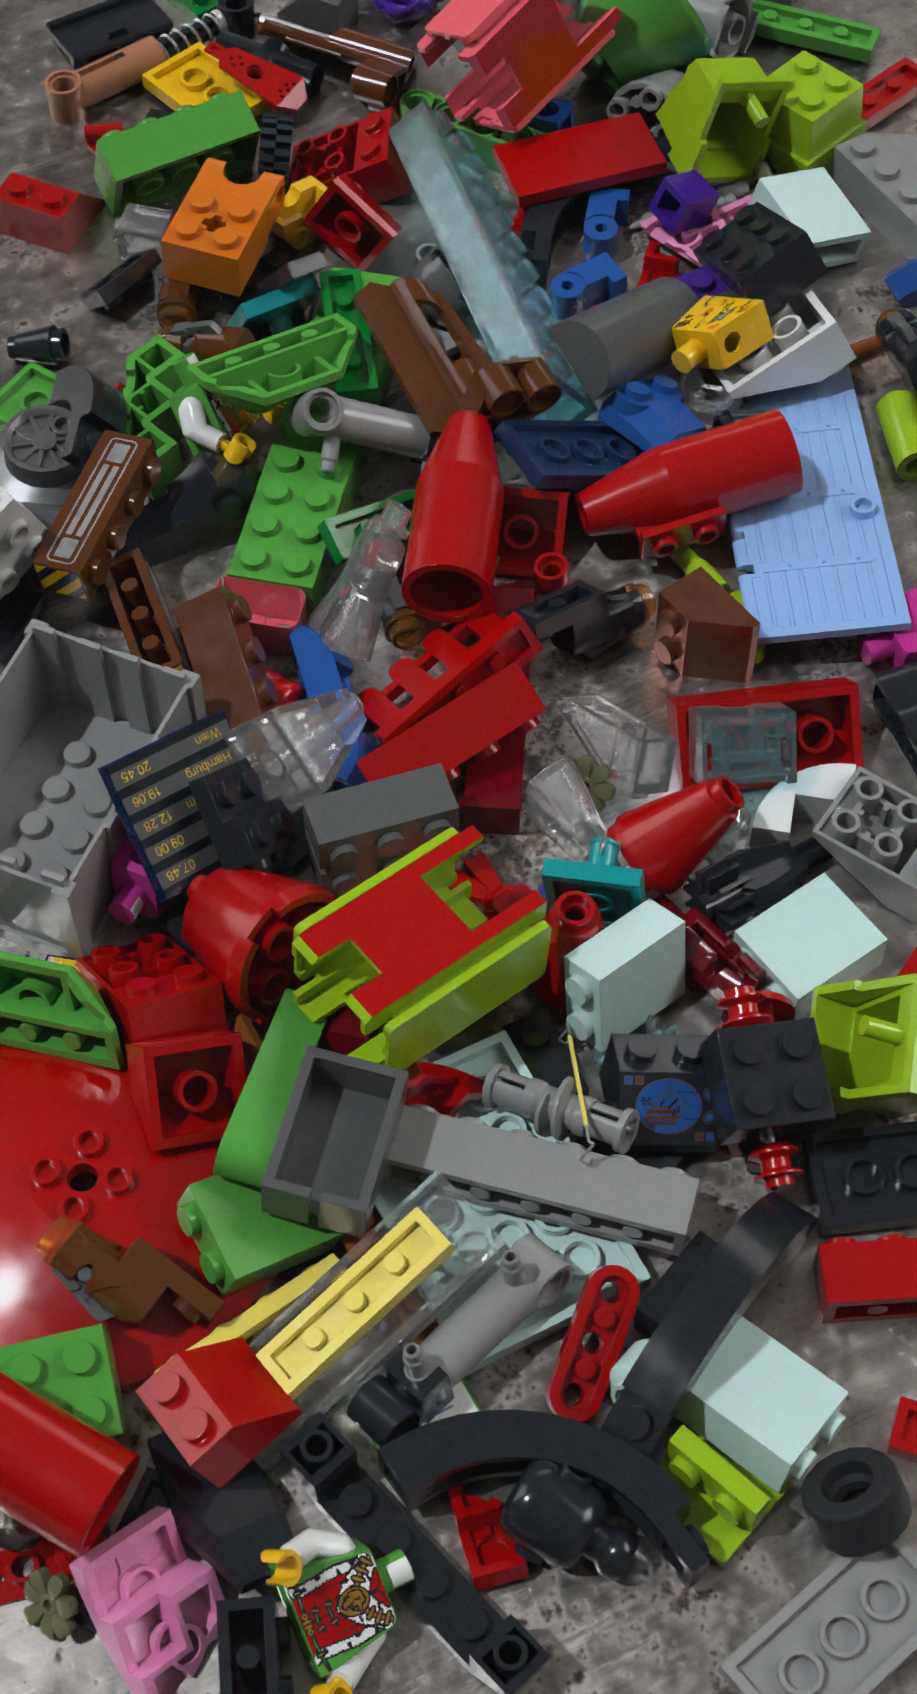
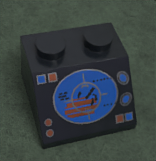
M611 1033L599 1077L606 1105L623 1111L626 1108H633L638 1110L640 1114L637 1135L628 1151L715 1152L717 1147V1129L700 1051V1045L709 1036Z

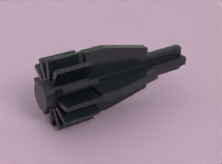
M813 836L791 847L790 841L782 840L743 848L718 862L716 861L688 875L686 879L689 883L683 886V890L692 898L686 901L685 905L690 907V910L693 907L698 908L714 925L729 936L735 930L797 890L802 885L800 874L834 856Z

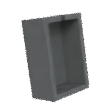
M441 763L302 799L307 856L318 886L326 889L334 896L344 895L448 828L454 827L459 832V806Z
M307 1045L261 1184L262 1212L307 1224L310 1215L318 1216L319 1227L365 1239L405 1106L409 1071Z

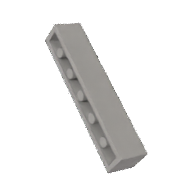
M422 1104L404 1106L382 1179L383 1181L679 1256L685 1247L700 1181L698 1178L690 1177L681 1169L674 1167L658 1169L642 1165L635 1159L622 1154L606 1156L589 1152L583 1160L588 1162L593 1157L594 1161L586 1165L580 1162L579 1158L587 1149L578 1143L561 1142L559 1144L539 1139L536 1135L526 1130L513 1129L507 1131L491 1127L475 1117L466 1116L459 1119L439 1114L435 1109Z

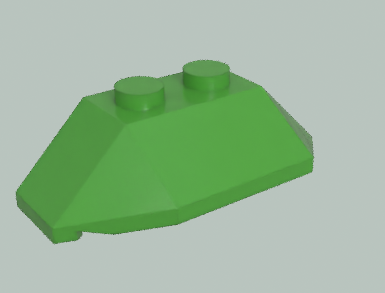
M338 313L185 366L186 374L207 391L250 414L266 413L273 410L275 405L294 400L296 397L316 388H325L342 379L358 336L357 326Z
M0 951V1044L121 1070L125 1062L117 1027L93 982L73 966Z

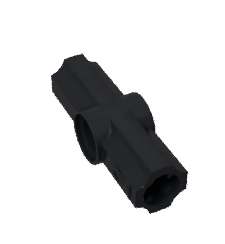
M222 30L216 37V43L226 49L237 47L304 77L307 95L315 97L321 90V84L325 77L324 66L292 55L282 41L270 38L261 44ZM252 74L249 76L253 79L261 78L259 75Z

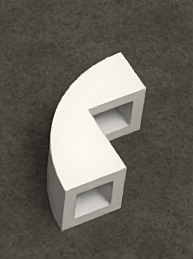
M831 763L817 765L798 771L779 782L769 791L758 807L754 817L749 847L782 840L789 841L792 820L817 824L855 772L856 764Z

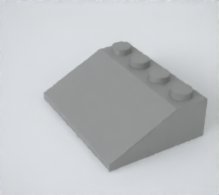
M865 132L835 146L830 173L831 178L851 205L908 260L917 258V135Z

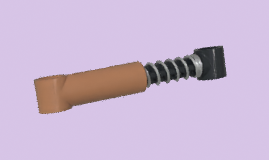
M218 0V5L209 14L205 13L202 16V20L194 18L191 25L184 23L180 30L172 29L169 36L161 34L158 41L152 35L147 36L75 71L60 69L50 73L44 81L51 118L61 124L79 122L87 114V108L142 83V74L199 41L201 43L207 41L211 43V41H214L213 38H216L222 30L247 39L253 38L256 26L254 0Z

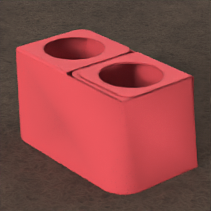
M221 576L216 587L222 586ZM223 576L225 588L238 595H242L247 601L252 613V622H249L253 636L259 640L264 652L293 656L290 634L298 624L307 625L305 593L295 587ZM278 625H289V626H291V627L284 628V627H277V626H278Z

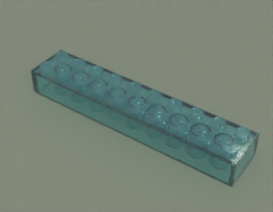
M422 101L388 130V133L493 362L509 360L510 356L516 355L519 358H543L559 383L562 395L551 408L531 419L584 421L597 411L598 408L550 333L549 328L560 322V320L551 313L549 308L553 306V303L548 294L536 282L540 278L537 270L523 255L526 251L525 245L510 228L514 224L512 218L498 204V200L501 198L498 190L485 177L488 173L486 165L473 152V149L476 148L475 142L464 129L461 128L457 131L443 110L439 108L437 111H434Z

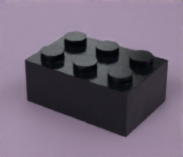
M759 202L740 209L735 214L734 220L722 229H717L707 234L703 238L702 244L693 250L701 266L707 265L727 287L728 297L763 300L768 317L829 271L805 230Z

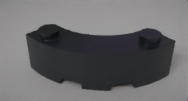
M198 451L188 467L171 483L165 486L166 494L143 507L141 515L133 520L127 532L124 547L116 552L114 558L139 547L149 566L153 567L180 557L210 539L231 519L241 513L243 506L254 492V488L240 465L229 463L223 454Z

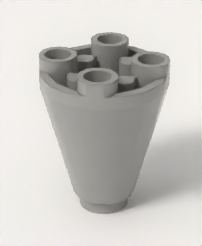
M674 69L664 70L629 82L621 87L608 103L606 109L608 119L640 112L653 137H667L656 113L666 101L669 92L676 87L684 76V73Z

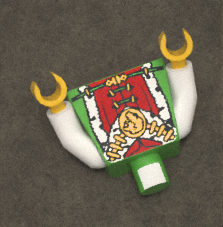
M191 352L173 362L172 366L183 385L169 397V404L193 456L195 457L198 451L218 454L224 452V458L231 464H240L244 460L249 459L256 448V443L245 433L258 421L260 415L256 413L250 414L204 389L186 374L185 366L199 362L195 353ZM286 402L275 405L274 409L269 412L262 413L264 419L270 424H279Z
M305 1529L285 1543L280 1550L266 1549L261 1553V1561L263 1563H270L268 1567L272 1575L265 1582L267 1586H276L305 1663L320 1678L327 1676V1682L313 1686L309 1694H353L352 1691L384 1643L386 1632L394 1627L397 1622L388 1593L413 1581V1571L401 1549H397L374 1560L367 1546L356 1538L351 1539L346 1533Z

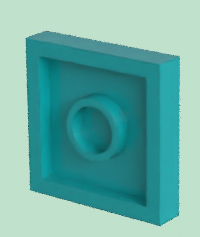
M315 276L240 304L227 323V327H243L254 332L268 326L272 336L295 328L291 317L305 312L321 291Z
M602 837L591 839L587 863L545 858L542 880L548 911L562 894L568 891H582L596 902L608 927L646 901L643 869L616 866L621 845L616 840L608 837L606 839L605 851L604 848H601Z

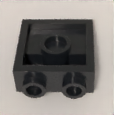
M247 758L188 782L223 870H236L244 867L259 871L273 865L272 862L293 854L290 844L298 840L295 833L294 817L290 810L284 806L281 796L264 801L261 794L262 785L256 771L251 768Z

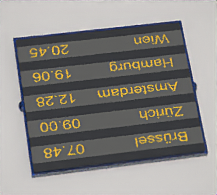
M223 709L98 768L100 776L125 827L127 836L132 842L159 903L165 902L187 890L192 880L197 876H208L216 869L222 867L188 782L245 758Z

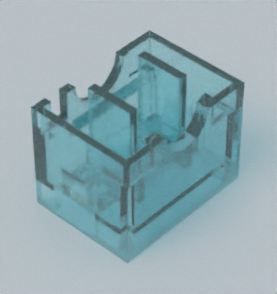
M781 702L753 703L743 707H722L718 705L688 707L690 777L697 783L710 778L716 779L721 775L728 777L735 784L785 781L787 784L797 783L795 711ZM707 743L712 746V758H710L712 769H710V772L707 771Z

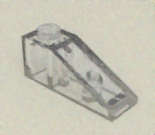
M594 693L558 696L557 706L588 755L593 758L596 768L601 764H607L610 767L612 774L606 781L621 789L622 795L632 799H646L648 794L668 792L678 743L677 739Z

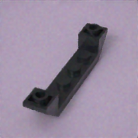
M320 1411L278 1448L279 1453L318 1509L339 1532L346 1533L351 1539L356 1538L367 1546L374 1560L397 1549L403 1551L412 1568L414 1580L394 1591L471 1674L499 1694H517L551 1661L552 1657L516 1618L510 1614L504 1620L358 1465L356 1449Z

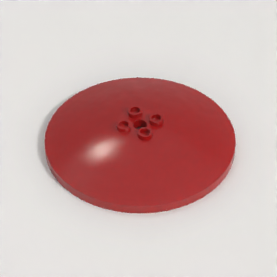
M0 1044V1347L97 1324H104L109 1327L121 1393L135 1392L154 1374V1371L167 1363L176 1353L186 1351L210 1335L216 1327L231 1321L255 1305L260 1298L266 1295L277 1274L224 1297L221 1296L216 1284H211L206 1279L200 1265L201 1253L193 1237H188L179 1224L177 1203L188 1185L215 1175L213 1173L214 1164L221 1140L152 1151L131 1095L127 1054L123 1050L122 1054L125 1064L121 1070ZM89 1172L98 1177L96 1184L87 1191L78 1192L70 1187L72 1179L80 1173ZM82 1223L92 1231L123 1246L119 1250L123 1254L140 1236L224 1301V1307L211 1324L201 1317L194 1324L170 1305L175 1297L168 1292L142 1325L121 1322L115 1317L103 1322H97L55 1276L50 1263L61 1246Z

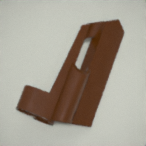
M256 12L255 17L258 19L255 26V34L267 38H275L280 41L284 40L340 58L342 62L357 66L350 80V84H353V96L356 99V103L372 112H380L393 107L400 117L401 95L409 91V88L404 86V84L408 80L411 71L417 72L418 64L415 62L417 49L349 27H344L332 35H328Z
M400 277L395 279L390 286L369 282L353 297L357 309L429 436H440L452 414L458 411L471 410L484 415L489 420L495 443L499 441L494 432L500 419L530 420L551 408L562 395L559 383L545 360L541 357L519 358L516 355L510 356L509 360L491 362L441 292H434L431 287L419 279ZM418 305H428L435 309L461 353L460 359L451 363Z

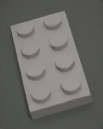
M899 1537L891 1545L873 1554L863 1557H838L719 1665L718 1672L737 1694H872L917 1651V1554Z

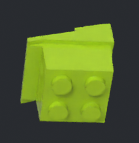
M803 50L768 75L789 76L792 83L769 134L771 144L766 156L772 161L771 166L780 175L787 172L792 173L824 167L830 175L834 147L865 133L867 130L868 121L861 118L864 85Z
M754 57L695 59L687 67L684 76L676 87L669 92L666 101L656 113L672 147L668 157L677 173L696 169L708 183L753 180L756 177L753 167L763 162L771 144L769 134L792 83L789 76H766Z
M917 973L864 982L849 980L814 987L810 1018L814 1017L835 1113L844 1114L858 1109L895 1118L917 1113Z

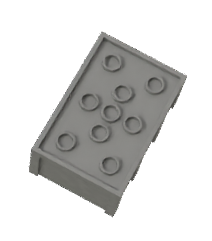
M32 618L24 630V640L0 675V937L52 957L75 960V958L90 955L93 949L100 947L116 920L108 910V906L115 897L111 864L128 832L100 770L207 719L200 674L185 669L179 671L167 666L163 667L120 650L116 651L104 647L102 644L57 631L51 628L48 623Z

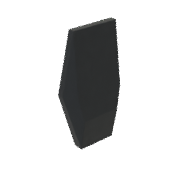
M166 1432L148 1438L147 1446L179 1536L241 1594L266 1584V1579H270L272 1575L268 1567L270 1563H263L261 1561V1553L266 1549L280 1550L285 1543L294 1537L278 1488L259 1462L253 1458L219 1489L188 1464Z

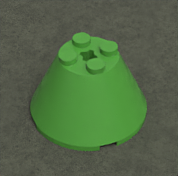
M581 0L574 17L579 23L587 24L589 21L595 23L613 6L618 7L622 19L613 27L615 35L581 69L591 81L599 78L603 86L613 95L631 81L664 70H676L690 65L695 59L706 58L709 55L708 52L712 49L708 32L688 0Z

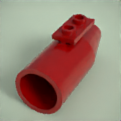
M773 409L648 449L575 494L576 509L587 536L636 534L640 544L639 554L642 560L653 556L658 558L666 557L674 553L678 548L694 543L702 545L714 541L719 535L724 534L726 515L799 493L803 485L801 460L794 436L785 417L779 410Z
M458 411L449 417L416 484L401 594L405 603L414 612L438 622L459 623L473 620L484 614L492 602L504 503V488L490 422L484 415L475 411Z
M0 1371V1511L79 1559L95 1542L122 1500L138 1468L140 1455Z

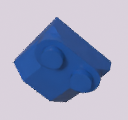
M657 375L654 378L636 382L630 381L617 386L615 391L602 403L598 415L600 420L644 451L654 446L707 430L698 418L681 402L683 392L678 387L677 382L663 375Z

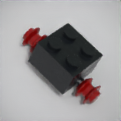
M751 985L734 987L724 992L725 998L716 1003L718 1009L728 1011L729 1019L721 1024V1029H716L700 1045L720 1145L760 1140L761 1145L748 1156L749 1161L760 1163L762 1172L753 1179V1183L764 1184L766 1192L789 1189L796 1186L795 1178L803 1175L804 1170L792 1167L790 1157L799 1152V1147L787 1141H782V1137L818 1132L836 1118L815 1019L812 1017L769 1023L771 1016L759 1013L758 1004L766 999V994L755 992L754 986Z

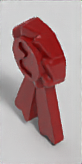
M479 852L475 858H463L466 874L455 868V872L458 874L457 881L449 887L451 891L461 883L469 880L472 884V893L469 900L483 906V915L488 920L533 892L525 884L518 886L502 884L483 852Z

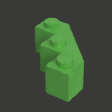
M159 335L127 357L126 387L123 390L127 407L124 434L152 439L158 459L162 463L160 479L156 485H152L147 494L153 501L165 494V486L184 471L177 442L185 436L169 404V397L183 385L172 363L185 354Z

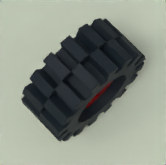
M262 113L257 179L264 172L284 176L285 188H288L294 117Z

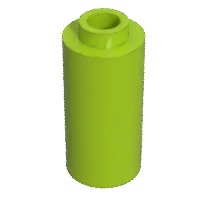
M893 390L879 400L876 405V413L897 475L906 481H916L917 398L911 391Z

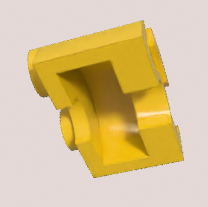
M312 175L291 184L288 193L285 195L283 208L271 231L296 250H301L320 239L321 236L303 219L328 187Z

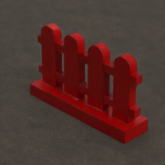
M492 601L484 614L473 620L460 622L448 633L443 629H435L429 632L422 641V646L426 652L415 662L409 658H402L396 661L388 672L393 681L381 692L374 687L360 692L355 699V705L359 709L363 727L369 722L374 724L378 728L374 735L380 743L384 744L510 663L517 661L521 668L524 667L544 648L522 616L513 611L503 620L495 614L499 609ZM472 633L480 641L469 650L461 642ZM439 663L447 670L437 679H434L427 672ZM405 692L413 700L400 709L393 701Z

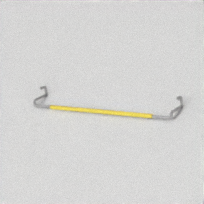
M566 1021V1029L558 1037V1041L564 1045L569 1044L583 1126L585 1127L587 1141L591 1144L579 1158V1161L589 1165L594 1161V1158L592 1157L588 1162L583 1160V1158L591 1151L595 1143L590 1140L589 1124L573 1038L570 1032V1024ZM567 1033L568 1040L565 1042L561 1038Z

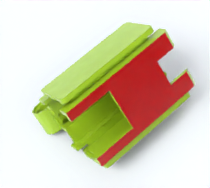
M473 825L460 833L454 827L448 828L295 926L293 930L294 941L292 942L294 973L301 981L311 976L314 977V979L293 992V1001L313 1023H319L347 1004L361 1020L360 1031L365 1036L388 1022L384 1026L383 1032L347 1056L404 1070L544 975L552 927L545 920H542L546 916L547 900L537 890H534L488 920L469 900L472 893V884L469 880L461 883L451 891L449 889L457 881L458 874L455 872V862L459 860V856L483 841L484 836Z

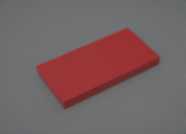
M640 112L493 146V158L518 208L666 173L667 161Z

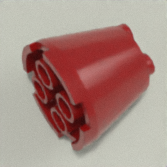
M220 867L208 876L199 875L192 880L187 889L189 900L183 915L181 938L191 947L206 969L222 981L224 993L241 1013L260 1025L270 1026L287 988L297 990L314 979L311 976L301 981L294 973L292 942L294 941L293 930L295 926L337 898L320 886L262 870L258 871L244 867L236 870H223Z

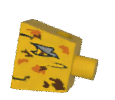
M703 296L672 327L671 333L677 350L672 353L671 358L676 369L682 373H688L695 367L717 370L729 368L774 338L764 301L758 299Z

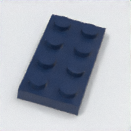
M500 419L494 432L505 447L507 454L513 458L525 474L527 481L535 489L541 490L585 489L645 452L603 421Z

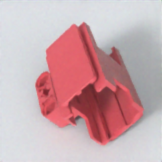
M451 0L425 26L427 34L417 43V49L429 68L457 39H460L465 48L457 56L460 61L470 62L473 68L445 96V100L455 119L464 122L477 109L472 116L476 125L518 133L615 35L613 27L622 19L618 7L613 6L595 23L589 21L587 24L579 23L577 19H569L564 22L574 9L572 5H559L557 0Z

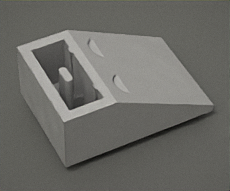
M858 766L812 830L811 835L885 907L917 924V797Z

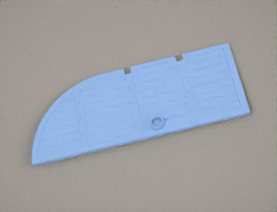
M849 364L845 365L840 372L830 375L821 382L757 394L741 410L777 409L783 414L794 436L803 474V485L799 493L727 515L736 569L738 572L753 571V574L740 575L738 580L743 607L760 622L757 645L910 630L911 619Z

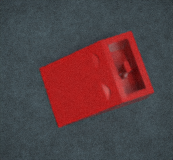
M393 107L380 112H372L360 120L345 126H337L330 132L315 138L304 139L299 144L293 146L288 191L291 184L310 175L326 187H329L339 175L345 173L352 181L359 184L364 192L377 204L410 192L415 139Z
M145 934L138 937L135 943L120 947L113 945L101 946L93 949L90 955L75 958L76 966L80 973L96 985L117 1027L121 1049L125 1053V1043L215 1029H227L222 981L166 934Z

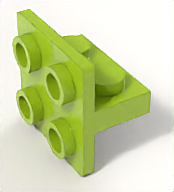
M682 1425L669 1439L666 1458L659 1465L692 1500L688 1519L682 1522L684 1527L691 1524L699 1531L709 1547L710 1552L707 1556L719 1566H724L790 1488V1481L788 1480L779 1493L694 1430H689L685 1425Z

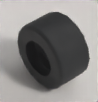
M850 1447L827 1456L819 1461L806 1475L801 1489L803 1508L818 1539L827 1550L844 1557H863L879 1552L891 1545L906 1530L912 1514L909 1494L895 1464L884 1452L870 1447Z

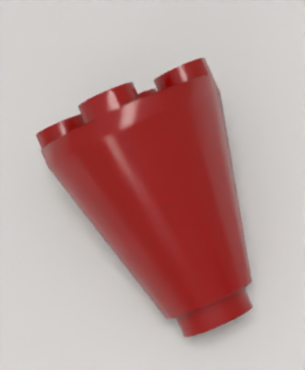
M721 775L716 779L710 778L622 813L616 818L615 824L607 829V837L620 843V852L630 868L643 869L646 893L654 889L659 893L670 895L677 892L687 883L686 877L698 869L737 819L739 810L744 807V798L739 788L728 777Z
M568 891L562 894L552 904L544 920L552 927L546 971L541 978L529 985L531 992L544 1003L551 1005L555 1012L562 1015H567L564 956L607 927L596 902L582 891Z

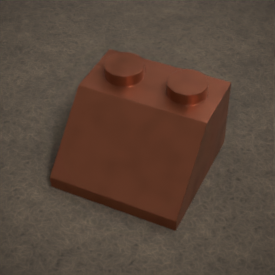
M699 567L659 592L654 649L662 662L670 664L682 676L745 683L752 679L760 622L702 567Z

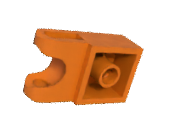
M207 158L161 239L164 277L241 296L268 244V235L285 202L284 176L264 172L255 182L246 185L235 184L227 179L225 173L227 162Z

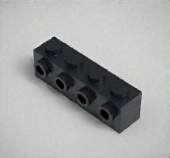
M274 1595L216 1601L220 1694H294L292 1675L282 1676L281 1653L291 1652L289 1616L279 1617Z

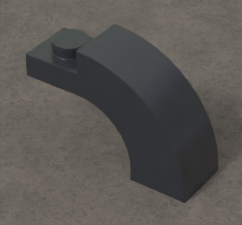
M72 365L57 371L49 405L63 407L71 411L70 425L61 459L82 471L104 430L119 433L125 432L127 419L126 401L123 394L117 388L82 366Z

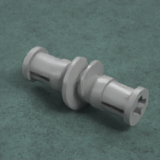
M496 1063L490 1069L482 1089V1103L485 1106L495 1108L500 1105L519 1112L523 1117L534 1120L536 1134L544 1138L553 1136L558 1141H564L571 1132L579 1137L587 1138L585 1127L583 1126L579 1099L576 1094L577 1088L574 1077H566L559 1088L551 1086L547 1081L534 1077L528 1078L510 1072L508 1065L503 1063ZM583 1096L590 1138L610 1144L614 1152L625 1154L630 1149L637 1135L640 1122L638 1110L626 1108L623 1111L603 1104L599 1099Z

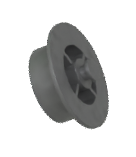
M54 405L34 406L17 413L5 425L0 435V484L19 501L62 506L82 472L61 459L71 420L70 410Z

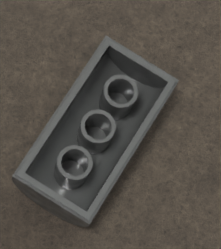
M660 277L562 320L550 327L549 330L591 399L595 401L615 391L617 386L630 381H636L673 363L671 356L677 348L671 333L672 327L699 299L691 288L682 281L671 277Z

